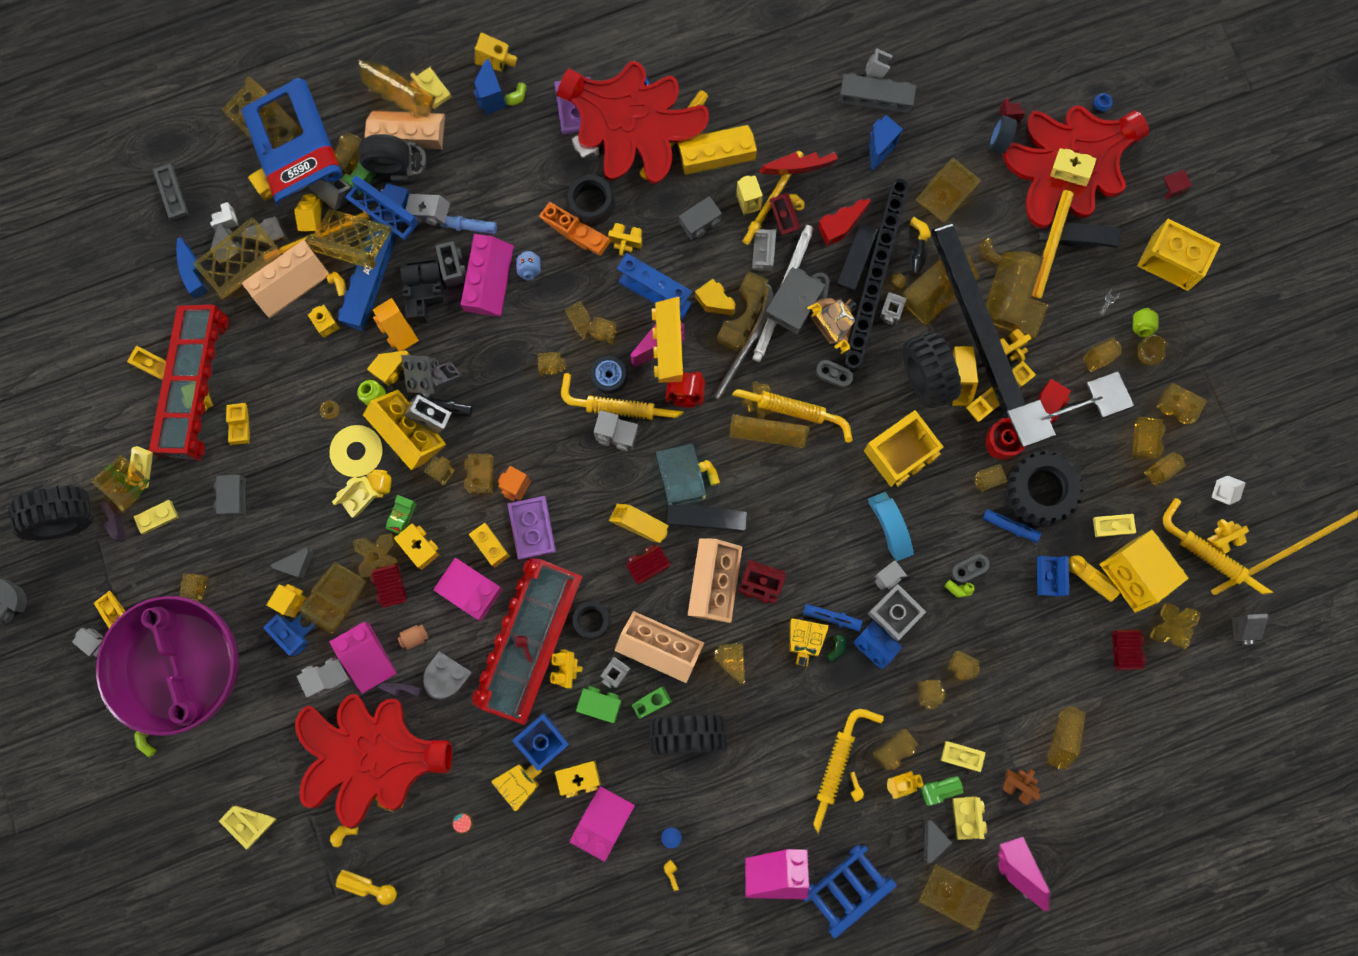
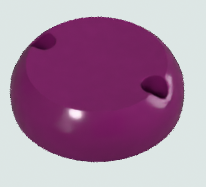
M164 596L152 598L136 604L124 612L106 633L97 656L96 679L98 689L108 710L127 727L149 735L168 736L181 734L200 727L211 720L227 703L238 677L239 652L235 637L228 624L211 608L198 601L184 597Z

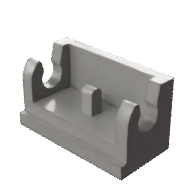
M760 229L755 233L752 270L772 272L776 230Z

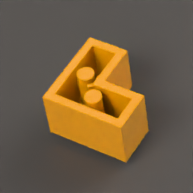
M392 298L373 309L376 315L373 319L382 334L386 332L389 336L387 341L392 348L396 347L398 351H403L419 341Z

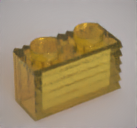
M1111 337L1100 344L1094 345L1083 356V359L1090 372H1093L1114 361L1122 354V348L1120 343Z
M1138 417L1135 419L1132 457L1155 460L1163 454L1164 445L1161 443V438L1165 433L1163 419Z
M1173 451L1153 464L1144 473L1155 486H1158L1186 468L1183 457Z

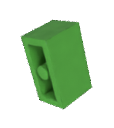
M590 686L588 690L583 689L576 712L615 723L622 700L618 699L619 695L608 692L606 696L599 693L600 689Z

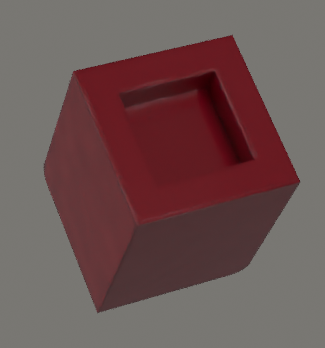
M1004 98L1000 106L1001 116L1004 115L1015 119L1017 123H1020L1025 115V110L1020 109V103L1009 104V98Z
M1185 170L1164 177L1163 180L1169 191L1165 195V199L1168 200L1179 196L1190 189L1192 184Z

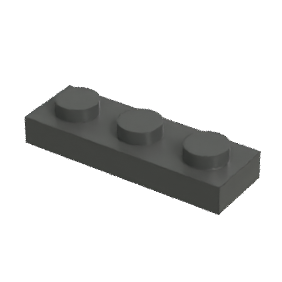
M167 164L153 169L168 218L173 221L189 215L173 166Z

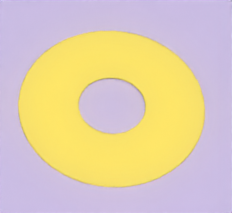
M353 425L342 429L336 434L330 445V459L333 466L340 473L349 477H360L370 473L377 467L382 457V443L379 436L372 429L362 425ZM353 442H360L365 447V455L359 460H352L347 455V447Z

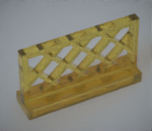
M248 76L244 80L246 83L244 87L222 110L251 139L247 126H243L241 110L243 105H248L256 101V98L259 99L268 93L254 79ZM250 91L252 93L251 101H244V95ZM276 101L263 106V113H259L260 117H263L266 133L267 129H275V138H269L270 142H275L274 149L289 142L296 134L300 135L303 132V129ZM234 105H239V114H232L229 110ZM274 116L275 125L267 126V117ZM279 129H287L289 131L284 138H279Z
M329 209L314 235H308L305 242L314 252L374 269L377 264L374 259L392 229L384 224ZM332 216L338 217V221L329 223ZM353 221V225L344 228V223ZM365 225L368 226L369 229L359 233L358 228ZM341 226L340 231L332 233L331 229ZM353 230L356 231V235L347 238L346 233ZM383 230L381 235L374 237V232ZM329 231V236L320 238L322 233ZM369 234L371 235L372 239L362 242L361 238ZM343 235L345 240L336 243L334 239ZM359 240V245L350 247L349 243ZM374 244L371 252L365 251V247Z
M252 217L193 264L223 300L243 285L242 282L284 253ZM251 223L257 228V237L246 236V227ZM233 237H243L242 248L231 247ZM245 238L256 239L255 250L245 249ZM259 239L267 240L272 247L266 252L258 251ZM219 248L228 249L227 260L216 258ZM231 249L241 250V262L230 260ZM244 251L255 252V260L252 263L244 262ZM205 259L213 260L212 271L204 270L200 263ZM216 261L227 262L226 273L215 272ZM229 264H240V272L230 274ZM215 274L225 275V284L221 287H218L214 282Z
M732 415L729 437L804 448L810 426Z

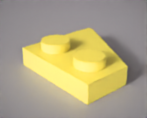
M233 806L219 820L246 849H249L276 821L274 817L239 806Z

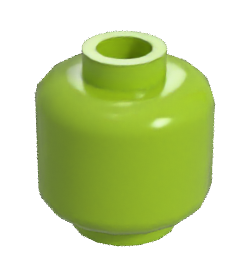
M1143 308L1133 315V331L1140 337H1150L1157 332L1159 316L1155 311Z
M366 380L359 386L357 395L368 406L371 400L386 395V391L375 380Z

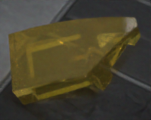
M581 301L565 309L564 312L583 340L586 336L590 316Z

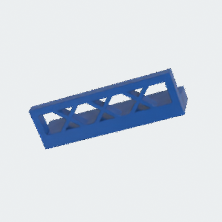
M355 175L351 180L354 187L345 198L405 241L419 224L415 216ZM359 190L364 193V200L356 201L353 199V196ZM368 203H378L379 210L370 211ZM383 213H392L393 220L384 221ZM406 223L409 227L404 233L398 231L397 224Z

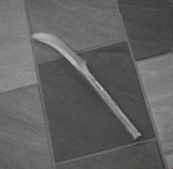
M766 282L764 284V301L758 320L713 396L718 401L721 399L751 346L761 336L762 328L767 319L765 313L773 300L771 287Z

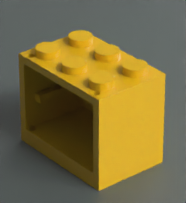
M1167 219L1152 235L1137 266L1189 291L1205 277L1220 243Z
M914 410L869 442L864 452L890 487L895 484L897 486L903 484L910 477V473L913 476L925 466L924 463L927 462L929 465L941 455L940 450L943 446L916 410Z
M1153 530L1130 541L1100 563V566L1135 613L1158 603L1189 579Z

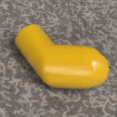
M789 194L794 210H803L805 205L803 200L796 194Z
M708 460L700 462V472L707 471L711 486L720 484L717 471Z
M344 825L339 826L331 835L330 842L334 847L341 846L346 835L358 834V827L349 829Z

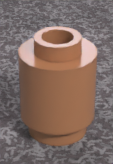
M415 625L400 632L401 637H398L402 649L406 647L407 650L425 643V640L429 639L423 625Z

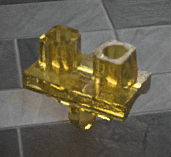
M758 382L752 383L753 393L759 395L762 391L771 393L769 384L759 385ZM746 399L741 402L742 406H748L749 412L755 411L753 405L756 406L758 420L764 419L765 415L774 412L759 408L758 402Z

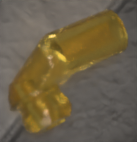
M985 238L981 242L982 256L998 264L1002 256L994 252L992 239Z

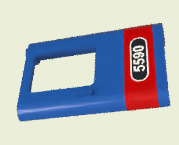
M295 78L288 84L242 108V116L277 206L280 205L281 200L321 179L327 182H334L342 177V171L307 82L304 79ZM289 94L303 129V134L273 149L261 120L259 109Z

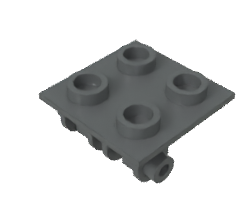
M401 355L407 392L435 394L431 370L439 366L438 360L429 358V356Z

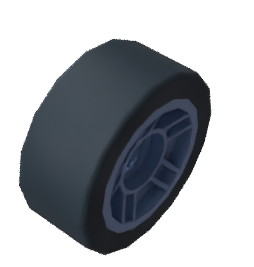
M1004 115L998 119L991 134L990 150L1001 154L1007 151L1016 131L1017 121Z
M605 356L599 358L593 364L591 378L598 391L605 394H613L624 387L627 381V371L620 359L613 356ZM606 372L611 373L612 377L607 378Z

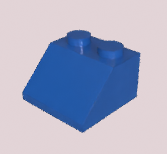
M486 59L474 81L476 89L473 91L479 108L484 109L487 115L506 108L491 63L489 59Z
M887 115L882 120L878 119L872 126L873 131L870 134L869 150L871 169L873 170L898 145L903 131Z
M545 712L512 740L537 771L542 769L569 745L560 730Z

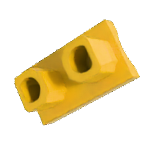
M615 223L612 231L609 230V239L614 243V248L620 250L619 255L624 256L625 251L632 252L633 248H642L641 229L634 227L630 235L624 234L625 226L623 224Z
M1016 329L1009 334L1013 344L1009 346L1004 338L1000 341L1006 356L1013 353L1009 357L1010 361L1017 360L1021 363L1025 360L1024 354L1028 350L1026 347L1020 348L1026 345L1031 340L1029 334L1025 336L1019 329Z
M1221 519L1217 522L1218 528L1214 529L1216 534L1207 538V542L1213 545L1215 549L1222 551L1223 554L1231 550L1228 544L1230 541L1236 546L1247 543L1245 534L1249 530L1247 526L1241 527L1237 523L1234 524L1233 521L1227 523L1224 519Z
M564 649L560 650V653L552 654V665L559 666V672L551 673V683L565 688H572V679H576L577 672L583 671L582 666H577L578 659L574 658V652Z
M912 771L889 778L887 782V789L892 794L893 799L916 792L917 788L923 786L921 775H913Z

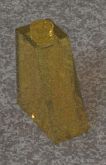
M1068 706L1061 711L1046 764L1066 770L1080 755L1086 712L1080 711L1076 707Z

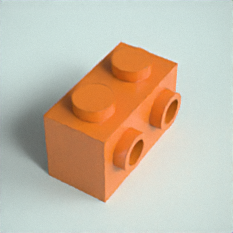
M509 466L506 473L503 472L501 474L498 486L502 490L501 493L507 499L513 502L515 499L521 501L531 480L527 474Z

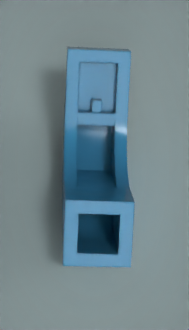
M886 492L868 498L869 505L881 523L888 549L895 561L897 562L914 555L907 527L893 498L890 499Z

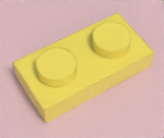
M138 446L132 448L128 474L129 484L144 488L143 481L150 479L153 452Z
M170 500L134 516L138 529L143 535L179 518Z
M1133 514L1093 518L1095 537L1136 533Z
M945 741L941 761L981 772L986 752Z

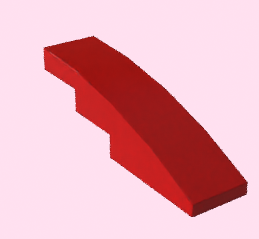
M795 152L763 165L760 173L787 175L814 171L833 165L838 160V157L834 152L819 158L817 153L814 152L799 158L798 153Z

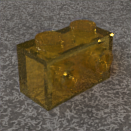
M347 131L339 139L338 146L334 151L343 176L345 174L350 176L358 166L359 146L363 140Z
M1171 383L1165 387L1156 407L1160 408L1167 415L1177 417L1182 423L1192 424L1198 420L1207 400Z
M468 454L467 459L464 461V469L467 471V478H464V489L470 495H493V456L491 454Z
M901 729L873 752L872 755L885 770L891 768L893 771L901 765L900 760L906 756L908 758L917 751L915 747L919 744L906 729Z

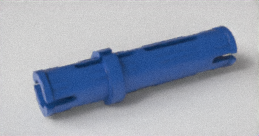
M988 508L982 520L1016 534L1017 537H1024L1034 543L1038 542L1042 533L1026 526V523L1016 522Z
M807 603L803 611L804 616L836 624L839 628L846 627L857 630L858 632L863 621L862 619L847 616L843 612L840 614L808 605ZM814 612H818V613H822V614H825V615H829V616H831V617H826V616H823V615H819V614H816V613H814ZM836 617V618H839V619H842V620L849 621V622H851V623L843 622V621H840V620H837V619H834V618Z

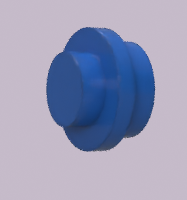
M1106 93L1099 94L1095 97L1093 105L1096 110L1106 112L1112 106V98Z
M667 828L662 833V843L667 848L677 847L681 842V833L676 828Z

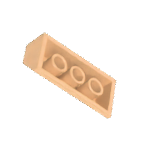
M372 111L366 120L365 138L375 134H387L401 138L406 143L407 141L414 142L422 149H442L445 114Z
M303 240L242 282V284L268 318H271L324 281L329 272Z
M699 539L688 616L731 623L742 546L718 539Z
M633 611L619 637L615 651L687 683L704 642Z

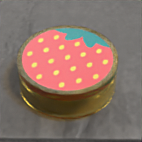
M459 813L453 818L452 827L457 833L463 834L471 830L473 819L468 813Z

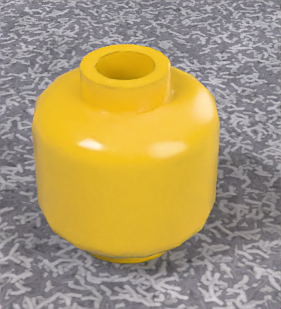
M372 470L371 473L367 474L366 478L371 488L378 493L375 498H383V495L390 493L392 478L387 474V471Z

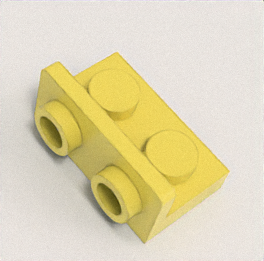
M430 67L417 76L414 73L410 74L413 80L411 82L412 86L416 91L420 90L423 94L421 97L426 105L430 104L435 109L452 98Z
M365 476L351 478L346 483L347 486L337 492V497L332 501L334 505L342 503L352 518L357 517L378 495L371 488Z
M980 797L952 798L956 839H984L987 827L985 821L983 822L982 813L985 812L983 801H980Z

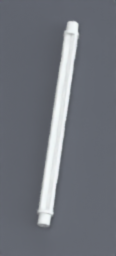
M806 225L804 231L801 232V237L783 281L792 267L795 269L799 268L809 240L812 237V226ZM767 319L756 349H754V356L752 358L754 361L760 362L762 356L765 355V350L776 325L770 319Z

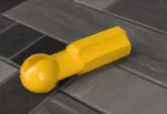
M1074 555L1069 558V571L1080 577L1108 601L1112 602L1120 594L1114 583L1099 570H1096L1087 563L1083 557Z
M346 870L341 871L336 881V887L363 897L368 894L374 895L382 905L393 903L397 896L393 886L384 885L377 887L372 885V879Z

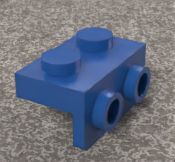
M1037 556V595L1068 596L1070 588L1068 557Z
M874 621L853 642L880 669L889 664L902 648Z

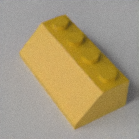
M748 125L698 135L689 141L677 143L685 175L756 160L757 149L753 133Z
M674 297L656 302L655 308L652 309V320H656V327L653 328V339H657V347H653L654 358H658V366H654L655 377H658L659 383L682 382L683 378L679 297Z
M399 390L371 400L363 416L404 463L413 470L429 461L446 446V443L438 434L404 416L410 402Z

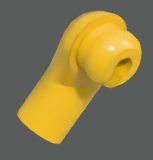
M913 217L909 225L919 230L920 235L918 239L926 240L925 242H927L931 236L928 225Z
M337 272L327 275L328 283H335L338 296H343L347 289L342 277Z

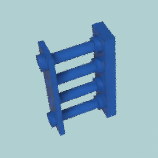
M626 253L617 267V270L623 273L619 279V284L654 304L659 301L679 297L680 319L683 320L692 306V302L687 300L692 291Z
M856 845L850 850L849 853L851 855L817 884L814 886L810 884L807 899H803L807 902L811 898L830 922L828 931L834 939L897 886L890 877L887 879L885 877L882 878L863 854L868 850L865 845ZM856 859H858L876 882L875 885L877 887L871 892L864 888L848 868ZM841 872L861 896V901L856 905L850 903L833 881ZM825 885L845 908L844 912L846 914L841 918L835 917L817 894Z

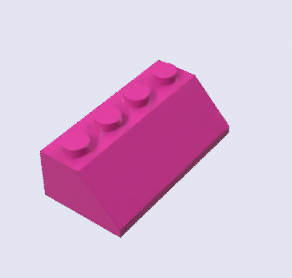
M474 234L461 301L464 312L501 317L514 249L513 245L493 236Z

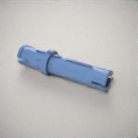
M447 216L445 224H440L441 227L455 228L457 231L470 230L496 234L497 230L496 222L466 219L463 216Z

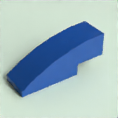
M179 237L176 247L179 272L189 294L197 299L208 292V289L199 277L206 272L188 244Z

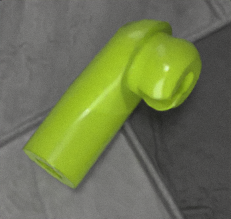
M518 83L516 92L505 96V103L511 106L521 103L524 100L526 84Z
M949 580L944 585L948 591L958 598L969 597L975 590L974 585L971 583L958 586L952 580Z
M136 731L134 738L137 749L147 757H152L156 749L146 741V737L149 734Z

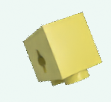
M1060 148L1050 176L1087 187L1096 158L1088 154H1079L1070 149Z
M756 176L741 178L737 182L736 196L743 215L761 210L763 195Z

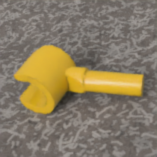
M851 772L850 776L855 790L850 792L854 801L857 802L863 798L864 793L859 787L855 772Z
M670 860L664 865V870L671 881L673 890L677 891L679 888L672 874L677 868L673 861Z

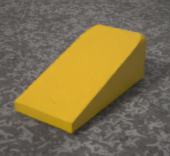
M136 345L127 362L163 380L166 360Z
M108 591L94 602L109 629L126 612L111 591Z

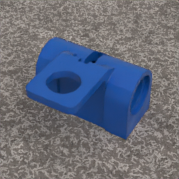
M304 609L292 622H289L282 614H277L263 628L289 656H296L308 646L309 642L304 637L319 621L308 609ZM304 616H308L311 619V624L308 627L301 625V619Z

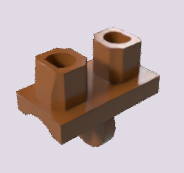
M1020 769L1017 775L1013 771L1007 770L1005 773L1006 779L1003 784L1004 791L1013 794L1016 788L1021 789L1022 792L1019 795V800L1026 805H1029L1034 798L1038 800L1041 796L1039 794L1040 789L1035 786L1038 783V780L1033 777L1035 771L1029 769L1027 772H1024Z

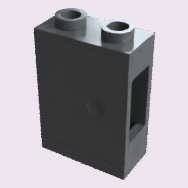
M792 267L768 306L765 317L798 335L812 309H807V307L818 301L825 285L820 279L816 277L811 278L806 275L804 270Z

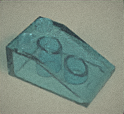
M693 443L656 452L668 505H681L706 499L703 479Z

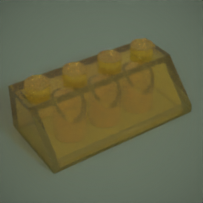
M358 61L362 83L369 86L368 89L370 91L381 93L382 98L396 102V106L401 109H408L410 111L409 114L414 117L429 116L436 96L382 64Z
M965 252L974 277L977 280L980 276L971 257ZM941 259L901 295L907 298L904 305L925 326L956 299Z
M1026 251L1003 252L986 303L994 325L1011 331L1020 329L1044 257Z

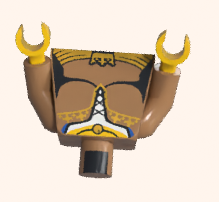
M827 298L819 299L814 304L808 306L807 309H812L813 311L809 315L827 341L830 344L837 343L834 347L836 349L840 347L841 354L848 351L850 348L848 342L853 330V323L855 322V318L851 314L857 308L855 302L849 299L846 303H843L840 299Z

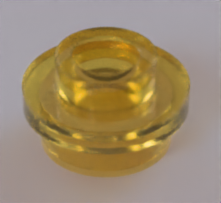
M893 273L891 275L890 282L902 290L903 287L908 285L906 283L907 279L900 273L897 275Z
M325 401L320 407V413L325 419H334L339 414V406L334 401ZM332 407L333 411L327 413V410Z

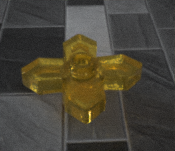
M393 533L381 534L376 544H373L366 537L353 541L355 552L364 556V561L358 566L361 578L369 577L373 574L372 570L378 566L383 567L398 563L397 558L387 553L395 544ZM374 552L379 555V558L374 556Z
M1164 603L1160 614L1165 622L1153 628L1150 638L1160 643H1165L1171 638L1173 645L1187 649L1193 635L1192 626L1197 625L1201 613L1190 608L1180 613L1175 605Z

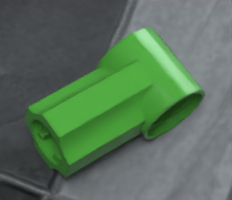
M958 776L939 782H929L920 787L926 806L940 803L943 799L963 793V787Z

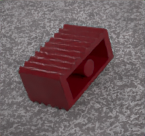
M784 193L769 200L771 206H773V213H775L774 216L778 220V227H780L779 230L782 235L801 228L789 193Z
M653 544L644 550L645 553L641 556L636 554L627 559L629 563L625 565L637 586L671 567L660 545L655 547Z
M398 563L372 570L373 574L370 575L373 586L376 585L377 587L376 599L378 604H382V608L404 603L408 600Z
M1141 630L1112 631L1115 671L1144 669L1146 656L1142 654L1144 635L1141 634Z

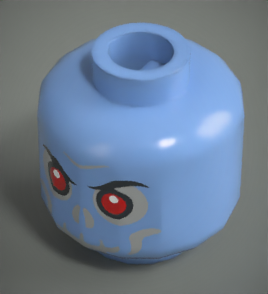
M526 251L519 255L516 259L518 276L525 280H533L538 277L541 272L539 256L531 251Z

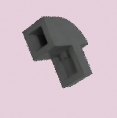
M0 579V625H7L13 619L15 611L24 612L27 604L24 591L16 584L4 579Z

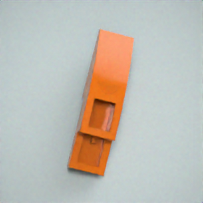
M551 202L548 203L539 215L544 222L583 249L590 250L599 256L602 255L611 242L608 237L580 222L579 218Z

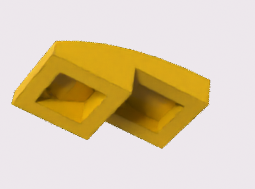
M247 404L227 405L228 443L230 445L250 443Z

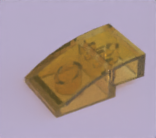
M952 157L916 198V201L945 223L980 185L981 180Z
M334 562L311 590V595L299 608L300 615L333 635L354 606L367 581Z
M936 864L919 902L977 931L993 893Z

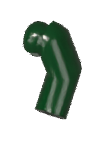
M839 633L835 634L832 639L835 643L834 650L826 655L831 663L842 656L846 650V638Z

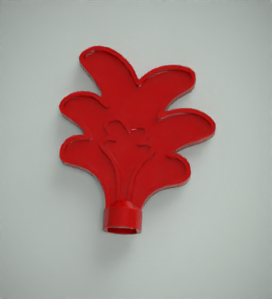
M636 61L629 62L617 76L604 81L588 79L568 68L560 82L556 96L571 102L578 110L581 119L578 143L582 148L588 150L595 149L603 142L605 150L603 167L606 179L613 181L627 174L633 164L635 150H637L643 161L646 179L652 184H658L666 177L671 166L672 150L670 143L689 141L700 135L707 127L709 113L704 105L669 110L673 107L678 97L679 86L677 80L673 76H666L655 83L645 86L646 71Z
M1074 106L1068 111L1065 124L1057 122L1043 112L1033 111L1029 115L1026 129L1030 140L1039 149L1011 143L1003 154V159L1009 170L1016 176L1033 181L1026 197V215L1034 226L1046 229L1052 222L1056 205L1064 190L1071 191L1074 194L1069 211L1081 218H1088L1094 212L1095 189L1107 197L1121 195L1126 187L1119 166L1121 154L1132 144L1149 135V127L1143 115L1136 110L1131 111L1118 120H1103L1095 117L1082 106ZM1060 148L1070 149L1075 153L1088 154L1096 158L1087 187L1050 176Z
M356 694L348 695L340 704L337 712V722L340 729L332 726L312 706L304 707L297 715L295 721V730L299 741L307 751L318 758L303 776L300 785V801L306 808H318L335 789L341 786L336 800V813L340 822L349 829H355L359 826L376 797L384 808L397 811L403 806L407 793L416 779L429 772L449 773L451 769L453 755L451 741H427L413 736L405 725L403 706L397 699H387L381 702L376 709L375 717H372L362 698Z

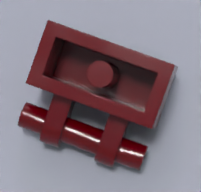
M748 559L742 576V584L748 587L740 585L738 592L745 594V597L760 599L761 602L766 604L768 602L775 604L777 597L770 594L780 595L785 581V571ZM754 588L763 590L764 593H763V592H760V591H757V590H754Z

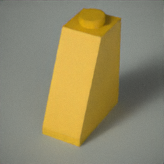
M955 346L952 355L955 358V363L958 366V372L961 377L962 392L958 399L952 401V406H969L973 402L978 385L974 347Z
M617 504L609 519L610 522L657 543H661L668 533L667 528L669 525L627 504Z

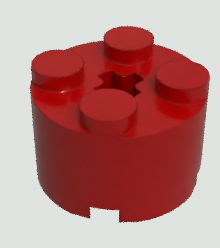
M683 373L682 382H667L665 400L668 403L671 400L675 406L693 408L698 403L699 406L703 405L706 381L702 377V373Z
M1010 418L1000 419L986 433L985 445L992 457L1000 460H1009L1025 449L1021 445Z

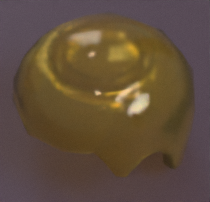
M1158 335L1144 338L1137 347L1139 360L1149 366L1159 364L1166 357L1165 348L1167 343Z

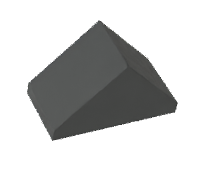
M305 548L271 564L273 569L304 579L313 552Z
M925 819L924 861L932 863L952 842L933 821Z

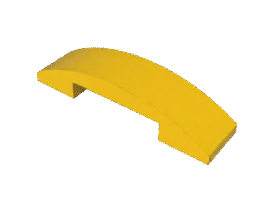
M1024 361L1012 369L1019 388L1036 375ZM993 387L966 407L978 422L1000 406Z

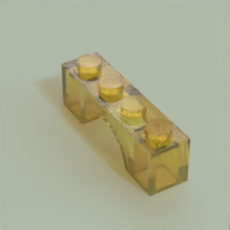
M747 272L740 287V294L746 300L747 309L740 318L733 321H724L717 336V343L735 351L738 350L739 346L743 347L747 338L744 335L747 330H751L755 321L752 318L755 313H759L762 307L760 301L762 297L766 298L770 287H768L767 279L752 272Z

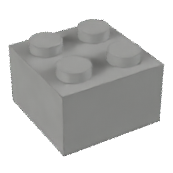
M897 584L867 614L895 641H898L926 611Z

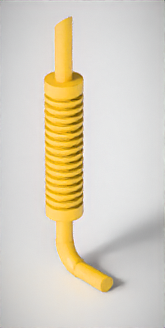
M565 373L561 389L563 401L571 406L586 407V412L589 413L594 411V413L598 412L599 414V411H604L618 416L619 414L620 416L624 415V417L627 415L628 417L632 416V418L634 416L635 418L639 417V419L642 417L645 419L646 417L647 420H653V416L678 418L684 413V411L654 408V403L647 404L645 402L643 404V402L639 403L637 401L636 403V401L632 402V400L629 402L626 400L625 402L624 399L622 401L618 399L617 401L616 398L614 400L611 398L610 400V398L606 399V397H603L602 399V397L598 398V396L595 398L591 395H588L587 400L576 399L569 395L571 374Z
M737 389L732 394L733 396L758 402L759 408L822 424L824 420L834 422L842 428L847 443L853 440L849 423L840 416L826 413L825 407L762 391L759 395Z
M1174 498L1163 515V525L1168 532L1181 539L1179 545L1184 548L1186 547L1187 550L1193 552L1194 555L1196 554L1197 557L1200 556V559H1203L1208 564L1210 563L1211 566L1218 571L1220 570L1224 575L1227 574V577H1230L1237 584L1245 582L1263 595L1274 593L1248 575L1249 569L1239 565L1235 560L1232 561V558H1229L1228 555L1225 556V553L1222 554V551L1215 549L1214 546L1212 547L1211 544L1205 542L1204 539L1202 540L1201 537L1198 538V535L1195 536V533L1192 531L1184 533L1175 527L1171 519L1181 501Z
M866 709L854 710L847 718L843 733L838 732V740H835L837 743H834V751L831 752L833 755H830L832 759L829 758L831 762H828L829 766L826 767L828 770H825L827 774H824L826 777L823 778V786H820L822 789H819L820 793H818L816 798L821 800L813 823L818 834L828 803L834 804L835 793L838 792L836 789H839L838 785L840 786L838 782H841L840 777H843L841 773L844 774L842 770H845L843 767L846 766L845 762L848 761L846 758H849L847 755H850V747L853 746L851 743H854L855 740L851 733L856 720L862 717L881 724L884 716Z

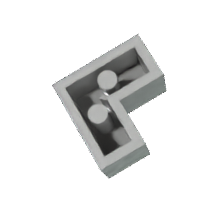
M599 411L593 433L599 444L604 446L612 444L616 445L617 449L628 451V449L633 450L639 428L638 424L619 420V416L616 414Z
M336 657L325 661V665L320 668L318 666L306 667L301 670L302 674L297 676L306 698L317 699L353 681L340 660L336 659Z

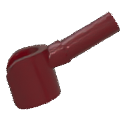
M516 636V647H523L527 661L531 662L532 658L528 650L527 637Z

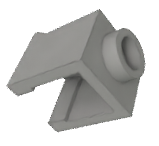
M876 48L875 54L867 62L866 77L871 76L882 80L890 69V66L887 64L892 59V55Z
M889 292L879 318L883 319V322L887 324H897L907 298ZM890 303L899 306L897 313L888 310Z
M894 560L874 577L876 578L875 583L883 590L886 588L891 589L907 575Z
M81 628L75 634V639L72 643L88 656L94 655L97 657L104 637L95 629Z
M613 657L601 674L603 678L602 683L610 689L613 686L618 688L630 671V668ZM613 667L621 672L616 680L608 676Z

